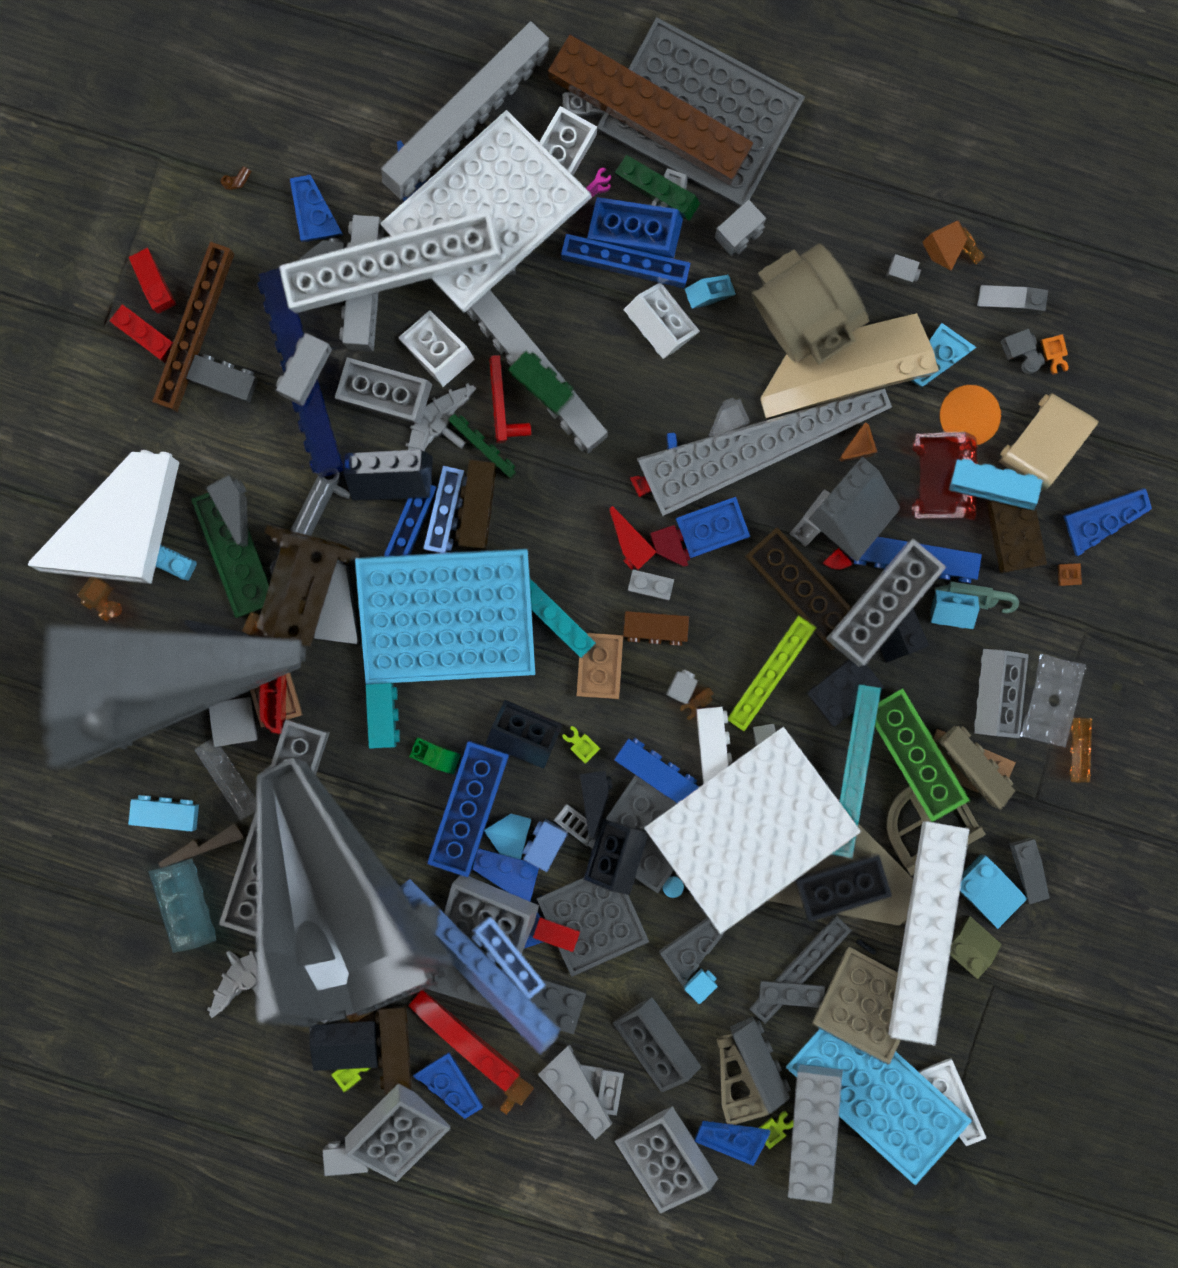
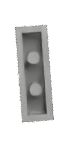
M307 333L298 340L296 345L297 351L294 357L289 358L284 376L281 375L276 383V390L279 395L301 406L304 405L332 351L328 343Z

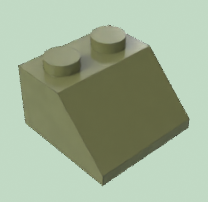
M968 916L952 934L949 955L978 979L992 964L1002 944L971 916Z

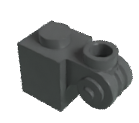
M1029 329L1001 340L1008 361L1017 357H1022L1025 360L1021 364V370L1025 374H1033L1041 365L1045 364L1042 354L1036 351V337L1033 333H1030Z

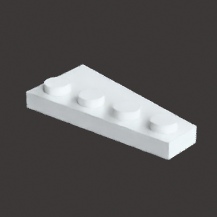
M952 1058L918 1070L920 1074L972 1120L959 1136L964 1144L968 1146L986 1139V1135Z

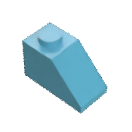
M729 275L701 279L685 288L691 308L704 307L736 295Z

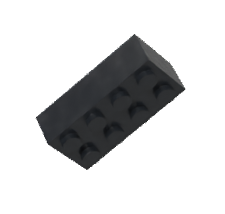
M877 853L805 874L795 879L806 919L809 922L892 897L880 855Z

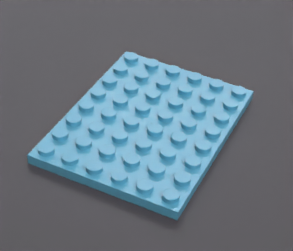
M528 549L355 559L366 684L535 675Z

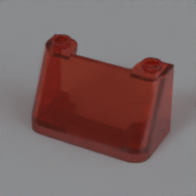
M968 432L916 434V439L913 440V450L920 456V498L916 499V502L912 504V514L915 515V519L975 520L977 497L949 489L957 460L968 459L977 464L976 437Z

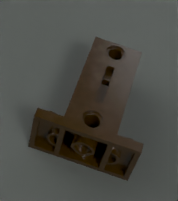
M267 524L265 533L271 536L272 541L278 542L281 545V549L257 627L263 631V635L271 637V639L301 641L302 646H311L337 560L349 563V560L355 561L356 558H359L360 553L341 543Z

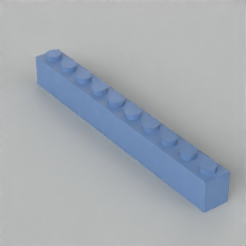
M410 879L400 887L414 910L415 906L420 903H427L428 906L435 905ZM440 910L441 914L438 917L436 937L451 955L453 966L541 1054L556 1040L559 1029Z

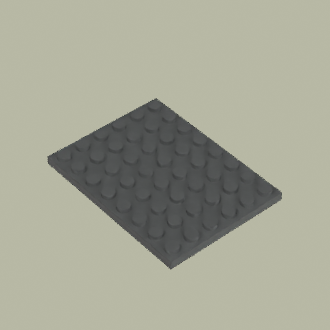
M656 17L629 70L754 142L752 150L731 185H728L606 112L597 126V131L668 169L687 175L688 179L741 207L751 199L805 96Z

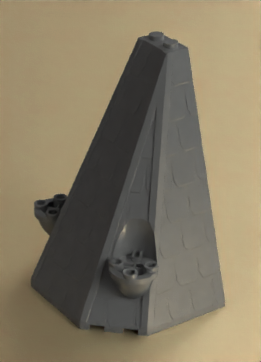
M48 626L44 698V725H47V729L51 730V733H46L45 735L46 749H49L48 766L59 769H71L116 748L127 749L128 746H132L133 741L301 668V661H305L306 648L302 646L301 641Z
M287 758L281 764L268 767L264 770L265 772L258 774L257 980L259 1022L301 1027L315 1026L320 1021L328 1020V1022L345 1019V1016L356 1013L357 1016L367 1014L439 982L438 976L443 977L447 972L446 967L449 968L453 965L451 955L436 937L438 917L441 914L438 905L428 906L427 903H420L415 906V910L413 909L399 885L305 761Z

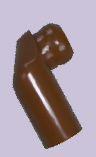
M242 166L237 176H223L221 184L227 190L242 188L251 171Z

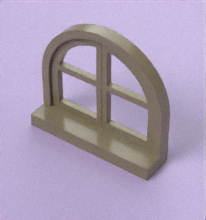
M911 786L902 790L892 801L887 812L886 831L888 839L904 869L910 876H913L917 854L910 857L900 836L922 825V821L931 822ZM910 799L921 820L898 832L897 822L899 813L904 804ZM966 803L956 808L966 825L964 828L969 829L967 845L986 835L982 827H979Z

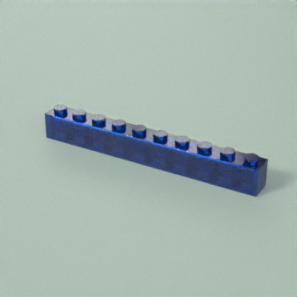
M278 268L259 274L260 282H257L261 295L264 294L266 298L263 305L266 313L271 315L272 321H269V326L272 334L276 333L278 340L275 341V346L278 354L282 353L283 360L280 363L285 373L289 358L294 357L297 351L296 345L298 340L303 338L305 334L299 313H295L289 308L281 270ZM317 378L304 405L301 406L293 401L292 405L295 413L299 412L301 420L298 421L301 433L305 432L307 440L303 442L306 452L311 453L312 460L309 461L311 470L322 478L344 471V467Z

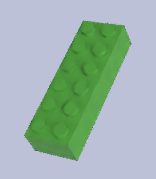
M904 689L880 701L875 727L931 822L968 802V797Z

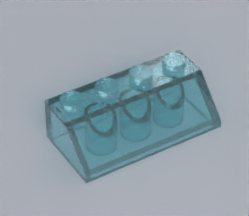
M188 859L149 871L173 953L194 949L216 941L215 928L210 920L209 908L205 903L203 888L199 883L197 869L193 860Z

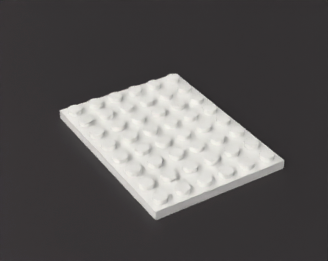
M506 110L383 220L380 225L392 237L483 212H490L494 220L503 259L431 278L465 312L592 197Z
M784 727L645 827L648 834L720 933L730 928L861 832Z

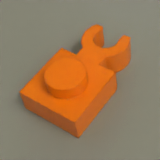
M1063 334L1042 339L1040 342L1045 361L1052 360L1051 373L1053 375L1057 373V365L1062 366L1063 372L1067 371L1068 364L1062 358L1068 355Z

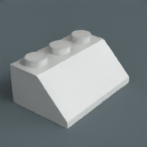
M658 283L637 295L624 309L629 318L640 329L643 336L648 339L663 359L674 353L700 332L662 283Z

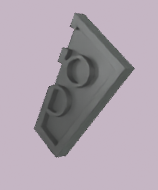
M707 917L659 950V953L684 987L688 982V978L698 969L701 961L711 952L724 933H720L710 918Z

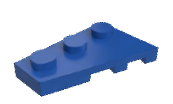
M311 175L290 178L301 242L343 235Z
M478 849L473 871L506 892L530 902L539 868L524 860Z
M450 1052L413 1074V1077L425 1084L430 1091L437 1094L464 1119L483 1108V1104Z
M703 1121L694 1141L754 1166L770 1135V1130Z

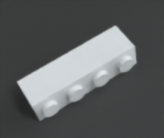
M723 707L696 709L703 785L732 764L731 753H727L726 745L730 744L729 732H725L724 723H728L727 711H723Z

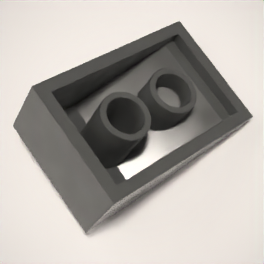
M228 475L206 488L237 545L246 547L248 546L247 498L244 493L247 490L241 480L239 481L237 478L235 479Z

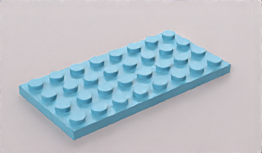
M818 1029L786 1065V1068L796 1077L800 1064L843 1070L839 1116L914 1185L920 1181L972 1122L964 1112L897 1052H895L890 1064L887 1065L831 1034Z

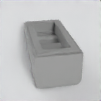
M567 803L554 821L588 846L590 842L589 834L586 838L582 837L588 829L587 818ZM570 811L572 815L566 821V823H564L562 820ZM575 817L579 818L572 828L569 827ZM584 822L586 825L577 833L576 829Z

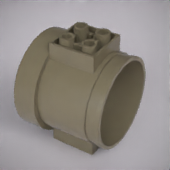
M817 244L800 256L795 250L784 254L773 264L766 266L758 273L763 283L762 287L751 293L753 301L768 328L794 363H798L802 358L811 354L817 363L821 364L855 342L852 332L868 322L866 310L848 277L834 257L821 244Z

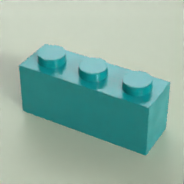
M393 683L366 684L369 748L396 747V742H400V731L396 730L395 721H399V711L394 705V700H398L397 687L393 686Z

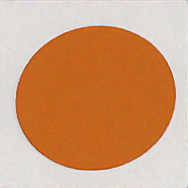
M965 385L954 389L946 396L940 409V421L943 430L953 441L966 446H975L988 441L996 433L1001 421V410L996 398L988 390L976 385Z

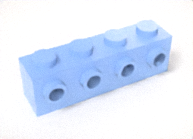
M447 466L442 468L424 545V550L447 553V551L452 550L454 539H451L452 530L456 531L458 518H455L457 510L462 507L463 499H461L460 495L462 486H466L467 482L464 470Z
M487 917L472 930L474 934L472 939L479 947L482 945L488 951L485 955L493 964L497 962L501 967L500 971L528 999L545 986L543 981L491 917Z

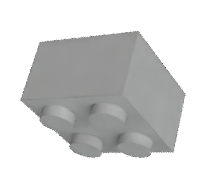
M748 200L717 228L714 238L731 256L735 252L740 254L747 247L746 244L751 238L755 240L763 233L762 230L765 228L766 218Z

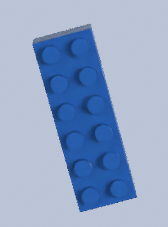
M468 741L427 864L465 877L470 875L510 754Z

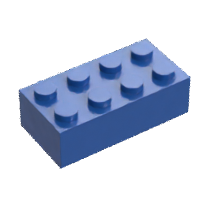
M597 197L587 239L674 258L683 216L678 209Z

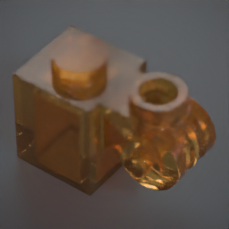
M90 577L77 595L82 599L80 603L88 609L93 607L98 610L99 613L97 615L106 622L111 618L118 617L122 612V607L118 602L107 601L114 588L101 578Z

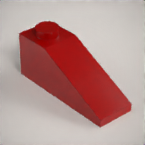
M146 248L130 256V262L152 309L159 314L177 305L149 249Z
M612 506L609 511L622 554L626 558L623 562L631 570L635 568L638 571L656 554V551Z

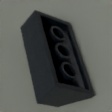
M423 450L346 453L344 476L352 500L430 498L433 456Z

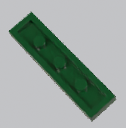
M453 414L448 419L450 424L492 463H495L496 467L510 480L516 475V472L513 470L516 466L507 458L505 460L498 456L500 451L494 445L490 444L488 446L483 442L485 437L476 429L472 431L468 427L470 423L462 415L457 417Z

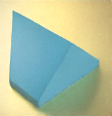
M511 813L484 831L499 854L521 860L531 818Z

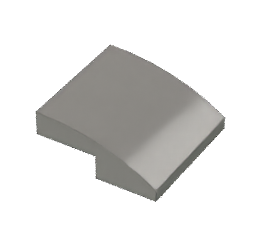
M252 696L227 700L209 708L214 747L258 739Z
M581 1064L587 1080L593 1086V1091L597 1098L600 1099L607 1114L617 1116L624 1072Z

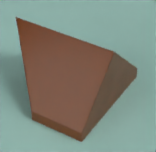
M958 220L931 233L923 241V244L932 261L952 270L968 237Z
M865 422L838 460L844 462L861 459L862 457L867 458L877 452L869 424Z

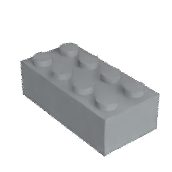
M347 357L335 399L342 403L420 425L432 384L422 378Z

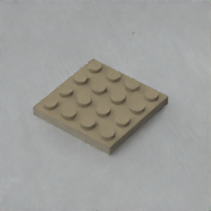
M848 947L813 1019L812 1025L889 1065L901 1039L893 1038L888 1034L898 973Z

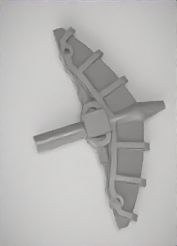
M467 383L465 388L453 392L450 389L448 390L449 394L437 400L434 397L432 399L434 402L425 407L421 424L410 426L412 433L410 442L406 443L408 450L425 451L434 437L441 436L442 434L462 449L466 442L448 428V419L470 399L476 388L473 385L469 386V383Z
M230 950L226 953L232 966L226 974L223 973L221 975L223 980L218 990L213 991L215 997L212 1007L207 1009L212 1018L223 1011L230 1004L231 1000L243 990L252 988L258 996L257 952L254 953L252 950L249 952L250 955L242 958L237 957Z

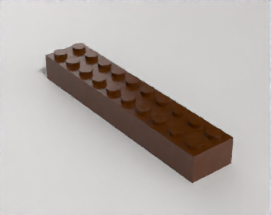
M572 35L568 36L548 70V79L728 185H731L752 150L754 142Z

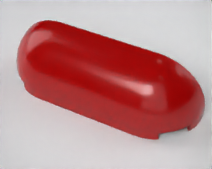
M286 674L260 685V719L266 728L282 734L286 720Z

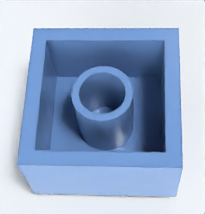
M547 819L543 823L539 821L533 832L536 835L533 841L529 840L523 850V853L526 854L524 860L547 872L568 831Z

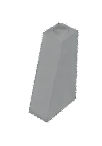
M337 560L314 638L359 644L348 566L343 565V561Z

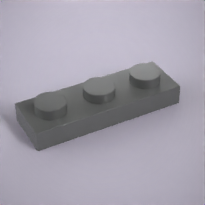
M760 980L759 1003L819 1008L824 998L825 986Z

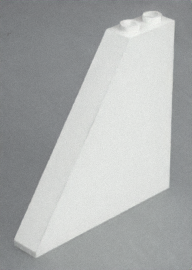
M147 450L131 452L29 561L28 566L39 572L151 584L179 462L172 457V454L167 452H160L159 454H154Z

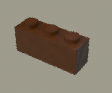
M625 611L623 637H627V642L640 643V639H649L648 643L661 644V640L670 641V645L682 646V642H687L689 616Z

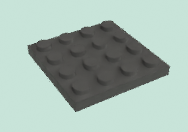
M635 775L605 819L647 832L645 829L647 825L678 803ZM596 833L595 839H594V840H591V841L588 843V846L591 847L592 849H593V847H594V843H595V840H596V837H597V833ZM648 834L635 878L656 893H659L674 871V868Z
M584 877L537 898L545 919L580 931L573 952L558 947L571 977L649 942L629 895L612 892L583 880Z

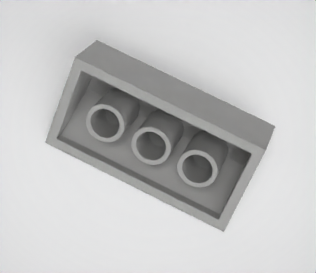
M983 649L974 733L1020 738L1028 654Z

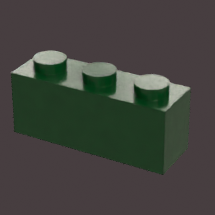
M525 350L508 371L557 416L574 398V393H572L574 389L566 381L561 383L556 378L558 374L551 367L545 368L540 363L542 360L534 352L528 353Z

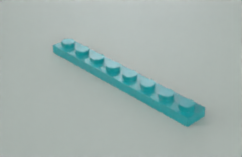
M859 685L840 797V804L857 827L881 688ZM856 836L831 854L853 858Z

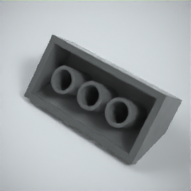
M652 997L639 1003L613 1022L618 1032L661 1092L687 1082L701 1068L695 1056L688 1049L683 1039Z
M752 1016L730 1026V1029L768 1113H771L790 1099L787 1092L791 1091L787 1080H782L779 1075L782 1069L778 1060H772L770 1053L773 1052L769 1041H764L761 1033H764L760 1021L755 1022Z

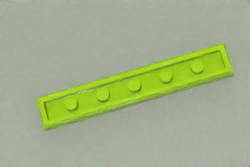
M798 615L728 716L729 722L743 731L746 730L813 634L816 626Z

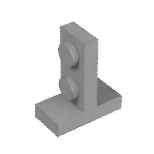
M825 489L789 533L805 547L821 531L808 519L830 494Z

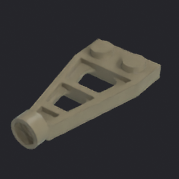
M728 1034L718 1037L716 1040L720 1049L721 1105L727 1124L735 1125L769 1115L749 1069L735 1046L733 1035ZM736 1060L742 1073L729 1077L726 1064ZM744 1081L750 1090V1095L737 1100L732 1099V1083Z

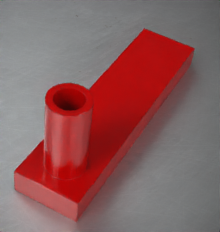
M491 356L489 364L496 443H505L507 437L531 436L530 423L506 424L500 356Z

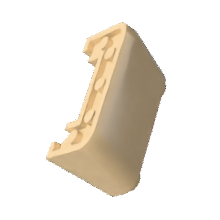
M1053 393L1049 396L1046 394L1038 403L1041 406L1039 408L1040 411L1012 446L1006 445L1000 453L1003 457L999 460L1001 464L1010 470H1014L1016 474L1024 476L1031 474L1043 480L1040 492L1047 489L1055 481L1099 422L1091 415Z

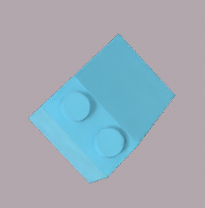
M980 854L962 873L959 892L997 929L1027 900L1025 895L983 854Z

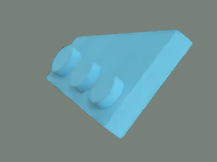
M941 323L929 340L939 371L932 376L911 381L922 388L976 347Z

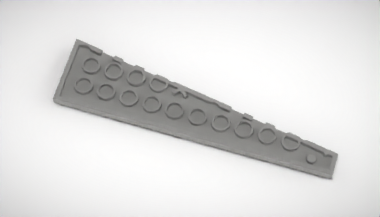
M879 388L637 458L658 508L662 516L892 408L885 388Z

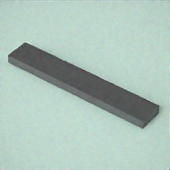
M835 915L775 981L804 983L852 930ZM758 998L749 1009L766 1024L782 1005L759 1003Z

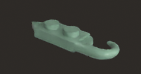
M950 582L949 585L935 588V592L939 590L978 596L979 608L981 609L992 608L999 600L1012 602V606L1008 609H1002V613H1012L1019 607V600L1014 594L996 591L993 588Z

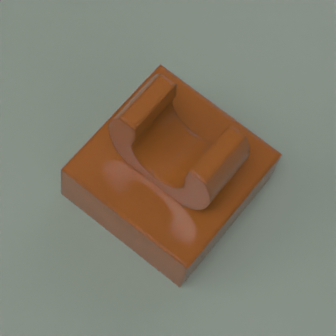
M1081 563L1057 565L1059 586L1082 584Z

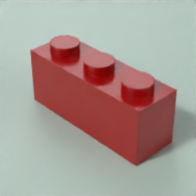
M122 304L110 319V322L166 363L173 342Z

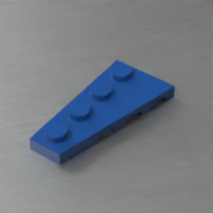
M1143 488L1064 515L1075 556L1081 555L1091 546H1095L1105 537L1114 534L1119 528L1127 523H1131L1151 510L1152 507L1147 490Z

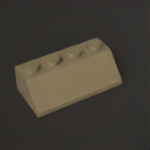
M953 726L935 743L991 807L1001 809L1015 792L1011 787L1013 782L1006 775L1002 776L997 771L999 766L992 759L988 760L983 755L985 750L977 742L974 744L969 739L971 735L963 726L961 728Z

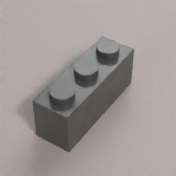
M202 354L201 357L198 355L194 356L186 379L195 384L250 403L258 379L253 376L254 372L244 368L238 371L233 369V364L225 361L219 364L214 362L215 358L206 354Z

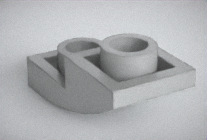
M565 92L562 95L563 108L577 116L605 113L574 93Z

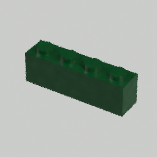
M628 155L625 156L615 172L620 181L666 208L678 209L687 221H690L701 204L696 195Z

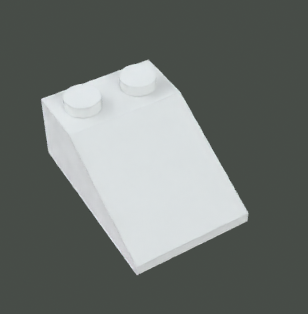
M430 310L398 337L442 387L475 360L467 346Z

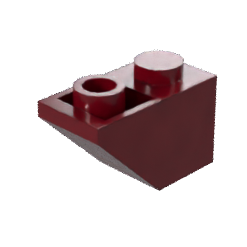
M675 525L650 533L656 555L683 568L688 566L687 561H690L687 549L682 548L680 541H683V536L680 528L676 529Z

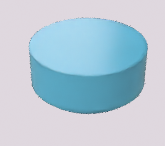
M669 876L662 888L668 897L676 898L682 894L684 885L679 877Z

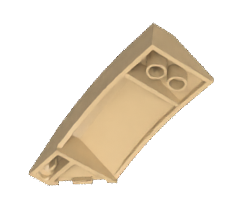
M917 313L858 328L852 332L855 342L821 364H818L811 354L802 358L798 363H794L786 354L760 398L765 419L804 410L867 391L932 376L938 372L934 351Z

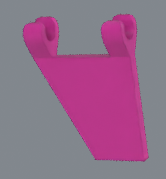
M601 168L597 172L595 180L586 188L591 197H594L597 193L607 192L611 187V184H608L607 187L600 185L606 184L611 180V175L607 178L601 177V174L606 171L605 168Z

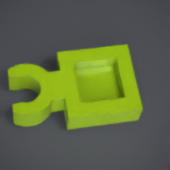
M571 726L570 729L574 731V736L568 738L563 734L562 737L565 741L574 744L570 749L586 764L600 748L586 734L580 738L578 730Z
M371 1068L337 1070L332 1074V1077L341 1089L346 1092L362 1079L359 1075L360 1072H367Z
M786 1111L779 1115L778 1121L775 1122L773 1118H770L759 1127L770 1130V1135L765 1143L769 1149L786 1136L783 1132L784 1129H790L794 1126V1120H791L789 1123L783 1122L784 1118L788 1115Z

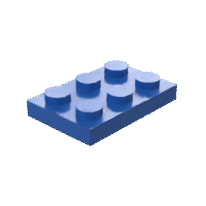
M736 497L676 518L690 558L750 537Z

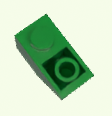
M418 737L410 754L411 758L453 775L461 754Z

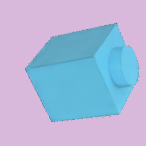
M701 968L684 985V989L698 1004H701L718 987L715 982L717 978L709 970L705 972Z

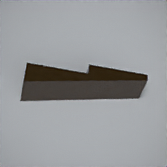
M237 822L203 845L198 838L191 841L158 864L162 868L247 837L239 822Z

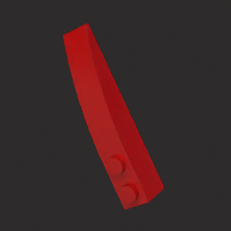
M421 990L409 1004V1007L439 1036L505 1092L518 1078L520 1070L424 990Z

